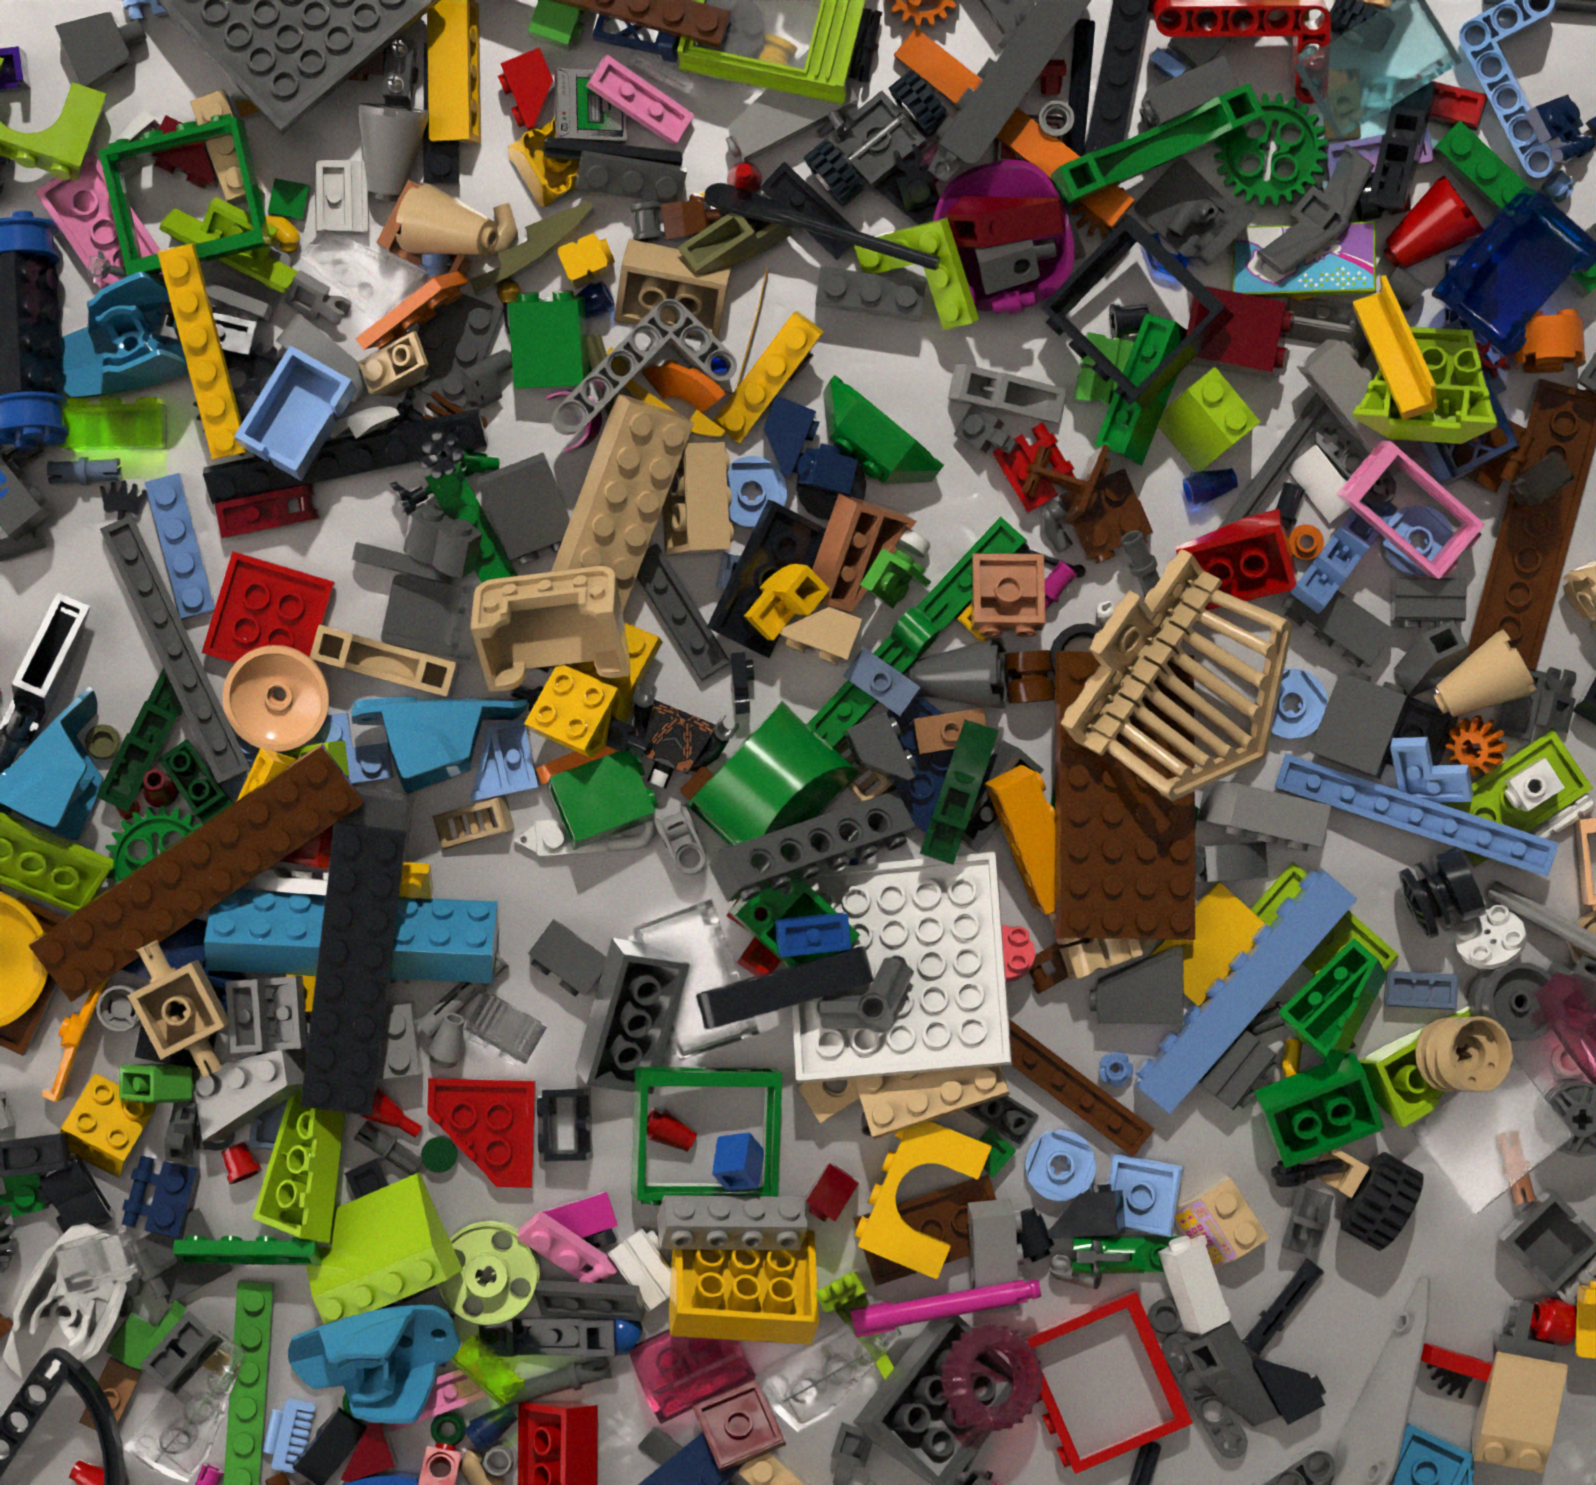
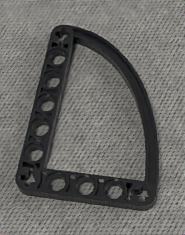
M55 1347L49 1349L39 1359L0 1418V1440L5 1441L10 1448L9 1455H0V1479L67 1380L81 1397L97 1430L103 1458L104 1485H125L122 1440L117 1420L108 1398L94 1376L72 1354L62 1348ZM56 1359L61 1363L59 1370L49 1379L45 1375L52 1367V1362ZM31 1385H38L44 1389L46 1393L44 1401H36L30 1396L29 1387ZM14 1412L22 1413L27 1418V1427L24 1429L15 1427L11 1421V1414Z

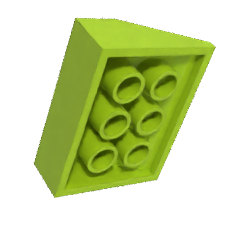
M420 1172L333 1210L330 1243L315 1241L322 1251L321 1265H306L312 1298L324 1325L350 1316L377 1310L448 1280L463 1270Z

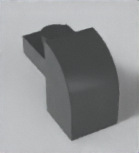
M1266 842L1195 847V883L1268 877Z
M1514 1298L1513 1306L1509 1305L1505 1314L1504 1325L1509 1327L1508 1333L1494 1330V1346L1496 1352L1552 1362L1556 1345L1528 1337L1534 1309L1533 1303Z

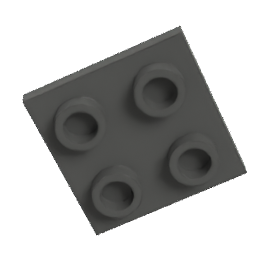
M200 1208L188 1213L181 1240H186V1237L190 1235L203 1236L207 1240H216ZM150 1233L135 1241L140 1252L133 1256L143 1272V1275H141L143 1282L148 1281L156 1300L164 1296L168 1304L232 1271L229 1264H181L173 1254L174 1240L179 1239Z

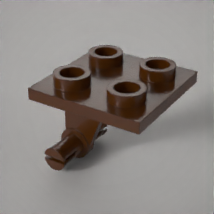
M1510 420L1508 421L1520 447L1462 476L1494 493H1497L1503 480L1514 483L1521 465H1526L1528 461L1526 455L1535 440V437L1525 433L1526 428ZM1496 427L1490 430L1484 446L1496 449L1508 443L1503 429ZM1480 435L1469 441L1478 443ZM1465 443L1458 444L1454 456L1459 467L1471 462L1476 447ZM1482 449V452H1481V455H1480V456H1482V455H1484V454H1486V453H1488V452H1490V451H1487V450Z
M1103 444L1092 454L1087 461L1081 479H1077L1046 469L1053 451L1050 448L1045 451V446H1039L1033 463L1027 466L1026 472L1028 476L1021 492L1026 495L1029 491L1028 496L1035 497L1041 479L1075 492L1064 519V523L1070 525L1078 517L1083 518L1086 511H1091L1098 492L1093 490V488L1096 486L1099 478H1104L1111 459L1106 458L1110 447Z

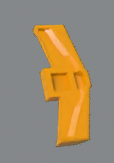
M111 976L91 989L81 1012H74L71 1018L68 1016L64 1018L58 1036L62 1037L60 1046L64 1047L65 1051L52 1090L44 1089L41 1096L54 1102L65 1098L64 1092L77 1051L96 1009L98 999L105 991Z

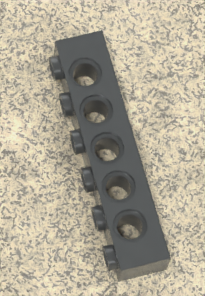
M895 790L722 849L708 866L727 903L739 898L745 902L760 895L762 890L771 888L772 891L780 890L789 885L791 880L799 877L802 881L809 880L818 875L822 869L828 867L831 871L840 869L847 865L851 859L858 857L860 861L866 860L877 854L880 849L886 847L889 851L895 850L907 842L906 837L916 826L900 795Z

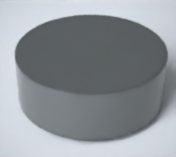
M1159 1298L1150 1305L1147 1317L1156 1332L1171 1334L1181 1327L1182 1322L1173 1299Z

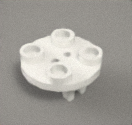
M1494 905L1490 909H1486L1485 915L1467 923L1459 921L1455 928V943L1459 956L1467 964L1479 968V970L1495 969L1508 965L1519 957L1526 945L1527 935L1523 922L1514 913L1509 912L1508 908L1504 905Z

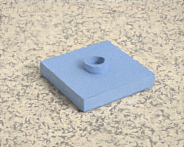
M1113 1154L1108 1184H1111L1112 1190H1123L1126 1229L1173 1237L1184 1166Z

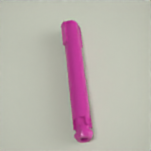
M1024 1279L894 1304H890V1301L851 1308L850 1310L855 1336L862 1337L893 1331L898 1326L1026 1303L1030 1298L1037 1299L1041 1297L1039 1280L1031 1279L1028 1282H1024Z

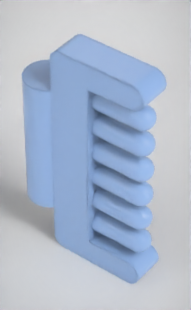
M288 1398L284 1411L271 1410L262 1452L274 1454L271 1464L273 1469L299 1474L293 1469L294 1463H289L294 1462L298 1456L287 1453L300 1455L304 1448L289 1444L307 1446V1440L292 1437L291 1435L304 1438L310 1436L309 1431L293 1428V1426L305 1429L312 1427L310 1422L295 1418L313 1420L314 1415L307 1412L315 1411L316 1405L314 1403Z

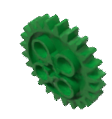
M1263 93L1260 106L1264 116L1254 124H1260L1266 128L1263 136L1255 139L1249 137L1247 133L1251 126L1224 137V139L1214 142L1215 147L1223 151L1214 154L1213 158L1215 162L1224 163L1216 169L1219 176L1228 175L1223 181L1224 186L1228 188L1236 184L1233 191L1234 197L1238 198L1245 192L1247 205H1250L1255 198H1259V204L1262 209L1265 208L1268 200H1272L1275 208L1279 209L1281 198H1285L1290 205H1293L1292 194L1297 192L1301 197H1304L1306 193L1303 187L1305 185L1317 187L1312 176H1324V169L1318 163L1329 161L1328 155L1320 152V150L1328 148L1329 143L1328 140L1318 139L1326 133L1324 126L1314 127L1319 121L1317 114L1306 117L1309 112L1307 104L1296 109V97H1292L1287 104H1284L1281 93H1278L1275 102H1270L1267 93ZM1274 121H1278L1279 126L1274 140L1277 151L1272 154L1270 179L1264 181L1263 177L1268 163L1264 150L1270 149L1272 124ZM1289 129H1296L1301 132L1300 138L1294 143H1287L1282 140L1283 134ZM1248 159H1256L1260 162L1259 168L1253 173H1246L1241 169L1243 163ZM1284 163L1295 166L1294 173L1287 178L1279 177L1276 174L1279 166Z
M165 806L160 807L158 815H156L152 807H146V818H143L138 812H133V824L124 820L121 821V825L125 830L123 834L118 832L111 833L118 841L117 844L105 846L107 850L113 852V858L111 859H114L113 870L110 871L106 878L115 879L116 882L113 884L115 885L159 855V852L162 853L168 849L167 840L171 834L178 832L184 838L203 825V823L193 827L195 815L188 814L182 820V809L175 808L171 816H169L168 808ZM155 832L159 835V852L153 840ZM143 840L147 843L148 853L145 858L138 860L133 854V847L138 841Z

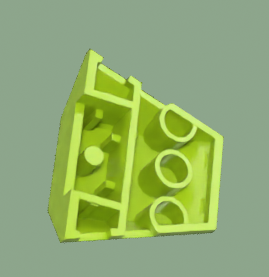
M1409 326L1435 382L1437 409L1403 420L1379 369L1375 378L1370 380L1367 392L1360 405H1357L1352 413V418L1394 440L1463 444L1496 428L1497 421L1492 410L1489 391L1484 380L1473 331Z

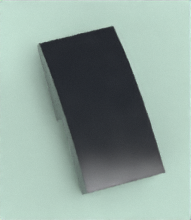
M338 1407L317 1429L316 1438L294 1460L293 1469L316 1485H324L356 1446L367 1426Z

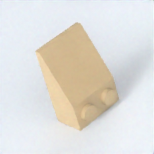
M1496 1352L1471 1432L1472 1457L1474 1461L1537 1473L1544 1472L1553 1443L1568 1370L1566 1364Z

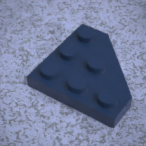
M918 694L902 718L890 709L887 711V715L889 718H895L902 734L898 738L903 751L909 750L916 764V769L913 770L914 778L906 782L894 779L896 790L915 826L926 833L954 749L919 754L913 719L944 713Z

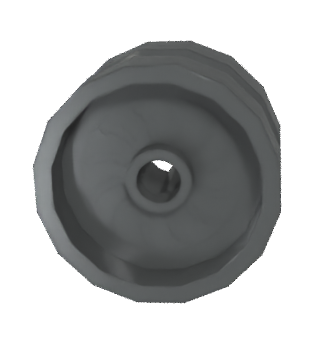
M1509 963L1499 968L1485 969L1473 981L1468 995L1471 1017L1484 1016L1495 1020L1505 1029L1510 1041L1534 1040L1546 1034L1556 1023L1560 1011V992L1555 980L1544 968L1532 963Z

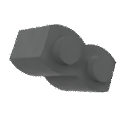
M423 505L410 513L403 550L410 557L418 561L433 564L439 571L462 579L476 569L482 533L467 520H453L438 506Z

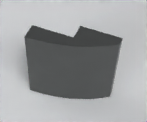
M303 976L226 982L230 1053L307 1048Z

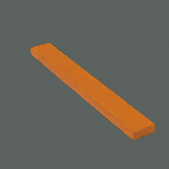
M917 28L914 29L893 54L896 60L909 70L916 72L921 79L958 109L960 107L956 103L966 88L970 87L973 90L981 79ZM1016 107L995 137L1024 161L1036 165L1045 172L1052 183L1054 182L1051 174L1059 166L1080 157L1056 137L1045 134L1039 124L1018 107ZM1116 185L1078 203L1113 230L1133 206L1135 199Z

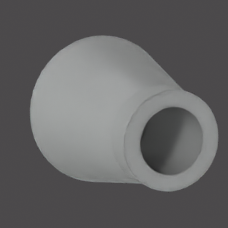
M456 1013L445 1014L443 1022L428 1047L431 1062L439 1067H455L463 1057V1026L465 1019L461 1015Z

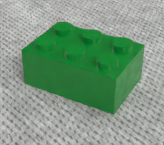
M1354 1052L1344 1056L1336 1072L1326 1063H1323L1254 1091L1272 1143L1285 1169L1385 1129L1366 1073Z

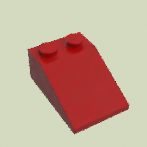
M1280 509L1242 518L1176 547L1177 554L1181 549L1191 553L1203 571L1221 579L1222 584L1218 590L1243 601L1290 591L1298 583V572ZM1208 602L1205 609L1208 611L1220 608L1221 606Z

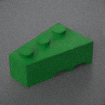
M1353 938L1278 1011V1014L1287 1028L1336 1072L1384 984L1387 974L1380 961Z

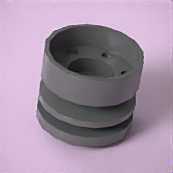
M1572 1078L1559 1080L1547 1087L1538 1098L1534 1112L1536 1129L1542 1139L1554 1149L1578 1157L1595 1155L1596 1085ZM1579 1110L1582 1114L1587 1115V1120L1580 1122V1127L1577 1123L1572 1122V1117L1579 1115Z

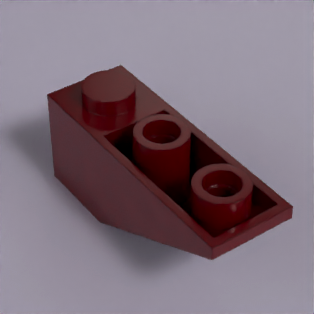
M962 196L946 213L956 247L984 248L1065 232L1060 198Z

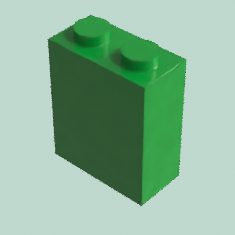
M573 290L552 292L553 297L539 298V292L518 293V299L508 303L514 388L578 386L590 373L584 296H574Z
M630 749L625 753L618 751L549 777L547 787L573 850L653 820L656 812L655 808H658L657 799L651 788L646 789L641 776L645 775L642 763L638 756H632Z

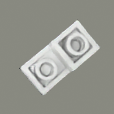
M145 108L130 123L119 139L128 138L129 142L142 140L143 133L154 131L160 124ZM141 157L120 162L124 179L138 169L139 165L137 162L142 159Z

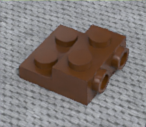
M1125 468L1104 476L1103 479H1099L1093 490L1098 492L1091 511H1086L1083 518L1078 517L1070 524L1085 560L1088 561L1094 558L1096 564L1116 556L1114 549L1123 546L1120 540L1126 533L1139 530L1143 534L1145 544L1148 543L1146 536L1153 533ZM1073 491L1059 495L1066 514L1075 494Z

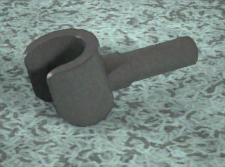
M844 109L840 114L838 111H831L828 114L830 120L817 130V135L822 138L833 129L839 134L845 133L854 127L855 120L848 109Z

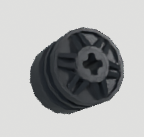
M1456 847L1432 856L1435 870L1433 874H1430L1422 862L1414 864L1418 880H1416L1409 868L1398 872L1406 906L1414 921L1422 928L1429 939L1439 935L1435 919H1437L1444 931L1452 929L1449 915L1452 911L1462 923H1467L1486 914L1484 901L1466 861Z

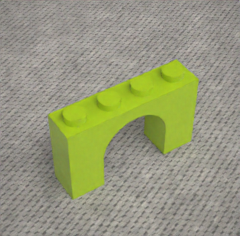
M0 57V78H1V75H2L3 61H4V58H1V57ZM72 82L59 118L52 126L40 132H18L8 128L0 121V156L13 159L19 165L26 168L36 167L48 171L52 176L61 180L72 179L78 181L104 110L106 93Z

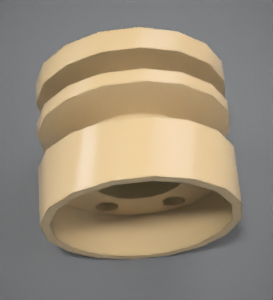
M1484 1016L1438 1018L1426 1025L1418 1038L1415 1050L1416 1063L1422 1078L1432 1088L1443 1092H1481L1492 1090L1500 1085L1508 1075L1513 1058L1511 1041L1505 1029L1495 1020Z

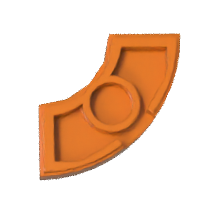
M658 360L641 371L663 399L671 396L682 398L694 405L701 413L705 412L726 394L705 373L695 367L689 369L678 365L676 360Z

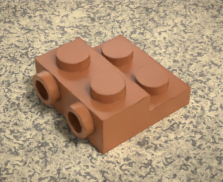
M1044 554L972 555V630H980V635L984 637L1001 635V630H1015V635L1018 637H1032L1037 635V630H1043L1045 625Z

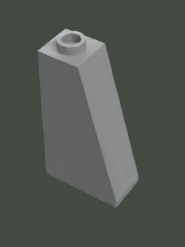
M808 51L791 67L804 69ZM846 79L847 96L844 105L767 89L728 126L731 136L725 139L734 157L741 155L744 162H748L830 120L828 118L829 112L838 111L840 114L844 109L849 110L857 106L858 98L848 79Z

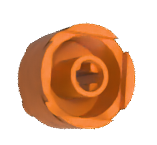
M1565 309L1558 311L1557 315L1544 316L1543 311L1540 310L1526 311L1522 313V320H1517L1511 325L1513 352H1515V355H1513L1515 370L1518 371L1521 366H1524L1525 373H1555L1564 371V364L1573 362L1575 369L1586 363L1583 320L1579 317L1578 310Z

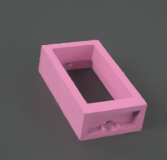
M1381 440L1336 494L1429 577L1440 579L1442 576H1448L1458 564L1457 557L1464 549L1468 550L1476 544L1481 537L1479 531L1485 525L1391 441ZM1392 462L1462 522V525L1431 562L1360 501Z

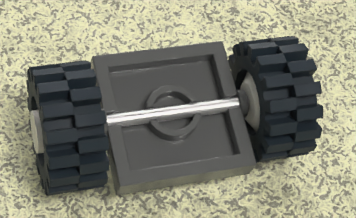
M909 70L888 88L896 103L902 108L901 110L881 90L852 114L855 120V125L852 129L840 134L835 129L828 134L831 142L825 139L804 156V160L812 173L842 207L866 189L853 168L874 189L899 169L893 158L895 150L899 151L903 160L911 159L913 156L912 144H916L920 151L928 145L920 132L929 138L937 131L947 116L950 117L939 98L933 93V90L913 70Z

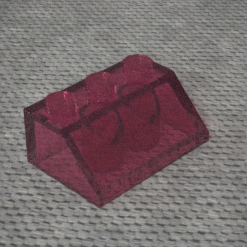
M670 1329L636 1344L629 1353L646 1400L660 1424L692 1410V1406L757 1379L741 1340L670 1336Z

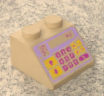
M1228 1175L1177 1207L1176 1228L1182 1236H1189L1191 1239L1201 1235L1206 1236L1208 1242L1206 1248L1214 1270L1242 1257L1269 1239L1267 1233Z

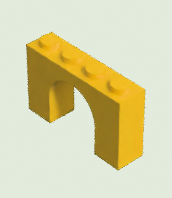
M929 1121L896 1132L895 1137L901 1139L896 1152L888 1151L881 1168L887 1174L882 1185L875 1183L867 1202L874 1206L869 1218L861 1217L854 1236L860 1238L858 1247L938 1279L951 1245L913 1229L902 1219L897 1210L895 1200L898 1185L905 1174L911 1169L929 1163L946 1166L978 1180L992 1146L934 1121Z

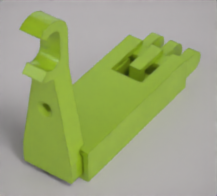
M852 1271L831 1282L829 1285L820 1288L815 1292V1295L826 1314L837 1312L855 1335L850 1309L869 1305L866 1294L870 1292L860 1273ZM880 1334L856 1337L872 1356L885 1380L894 1369V1366L884 1349Z

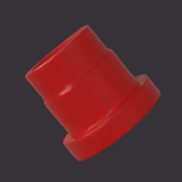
M246 1142L233 1145L221 1152L229 1174L226 1177L229 1184L239 1183L262 1171L260 1164L255 1163Z

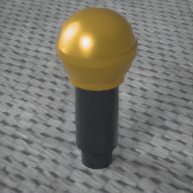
M513 280L502 282L497 286L496 291L498 298L503 303L505 328L508 334H510L508 303L518 299L517 294L521 293L519 284Z

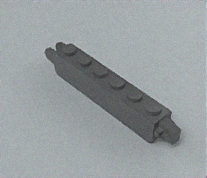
M1028 0L1018 14L1022 21L1015 31L1009 28L997 44L1001 51L994 61L988 57L976 75L981 78L973 90L967 87L958 99L956 105L960 107L959 111L953 119L947 116L937 129L935 134L940 138L935 145L938 148L928 167V171L933 176L946 182L962 164L967 165L979 162L1091 0H1036L1035 2Z

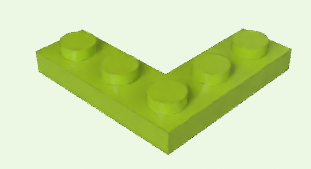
M947 218L875 236L940 257V263L936 271L926 267L923 268L943 330L972 324L979 320ZM854 245L862 272L877 274L914 265L913 263Z

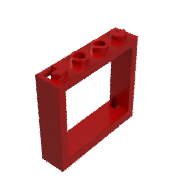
M1134 1288L1017 1338L1020 1348L1014 1350L1022 1370L1027 1367L1030 1368L1034 1378L1033 1381L1028 1382L1036 1403L1041 1400L1045 1403L1048 1413L1042 1415L1050 1435L1057 1433L1063 1446L1056 1449L1064 1468L1072 1466L1075 1474L1193 1424ZM1127 1308L1174 1417L1079 1458L1033 1348Z

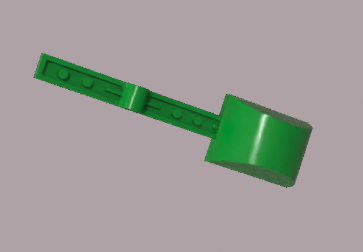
M1000 516L917 607H911L900 617L892 628V633L873 654L904 675L971 604L972 555L1017 554L1027 544V540ZM847 681L821 710L806 723L781 700L713 773V776L685 804L730 846L821 816L860 774L854 766L835 750L845 739L842 732L859 724L876 706L878 701L850 681Z

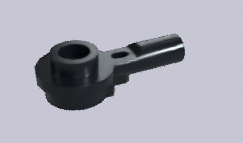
M1332 1159L1308 1165L1296 1164L1285 1169L1280 1160L1277 1162V1166L1271 1169V1176L1275 1178L1277 1186L1295 1187L1306 1184L1309 1180H1315L1316 1176L1342 1173L1341 1159Z

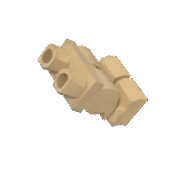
M1056 912L1049 914V918L1056 936ZM1082 938L1056 939L1058 945H1063L1081 940ZM1091 939L1089 943L1073 944L1060 948V952L1069 979H1079L1094 973L1096 969H1106L1143 955L1142 951L1155 945L1157 940Z

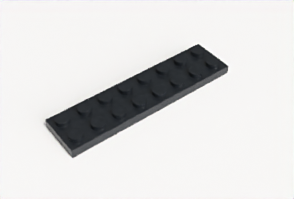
M343 822L334 823L301 1107L370 1116L373 1114L408 831Z

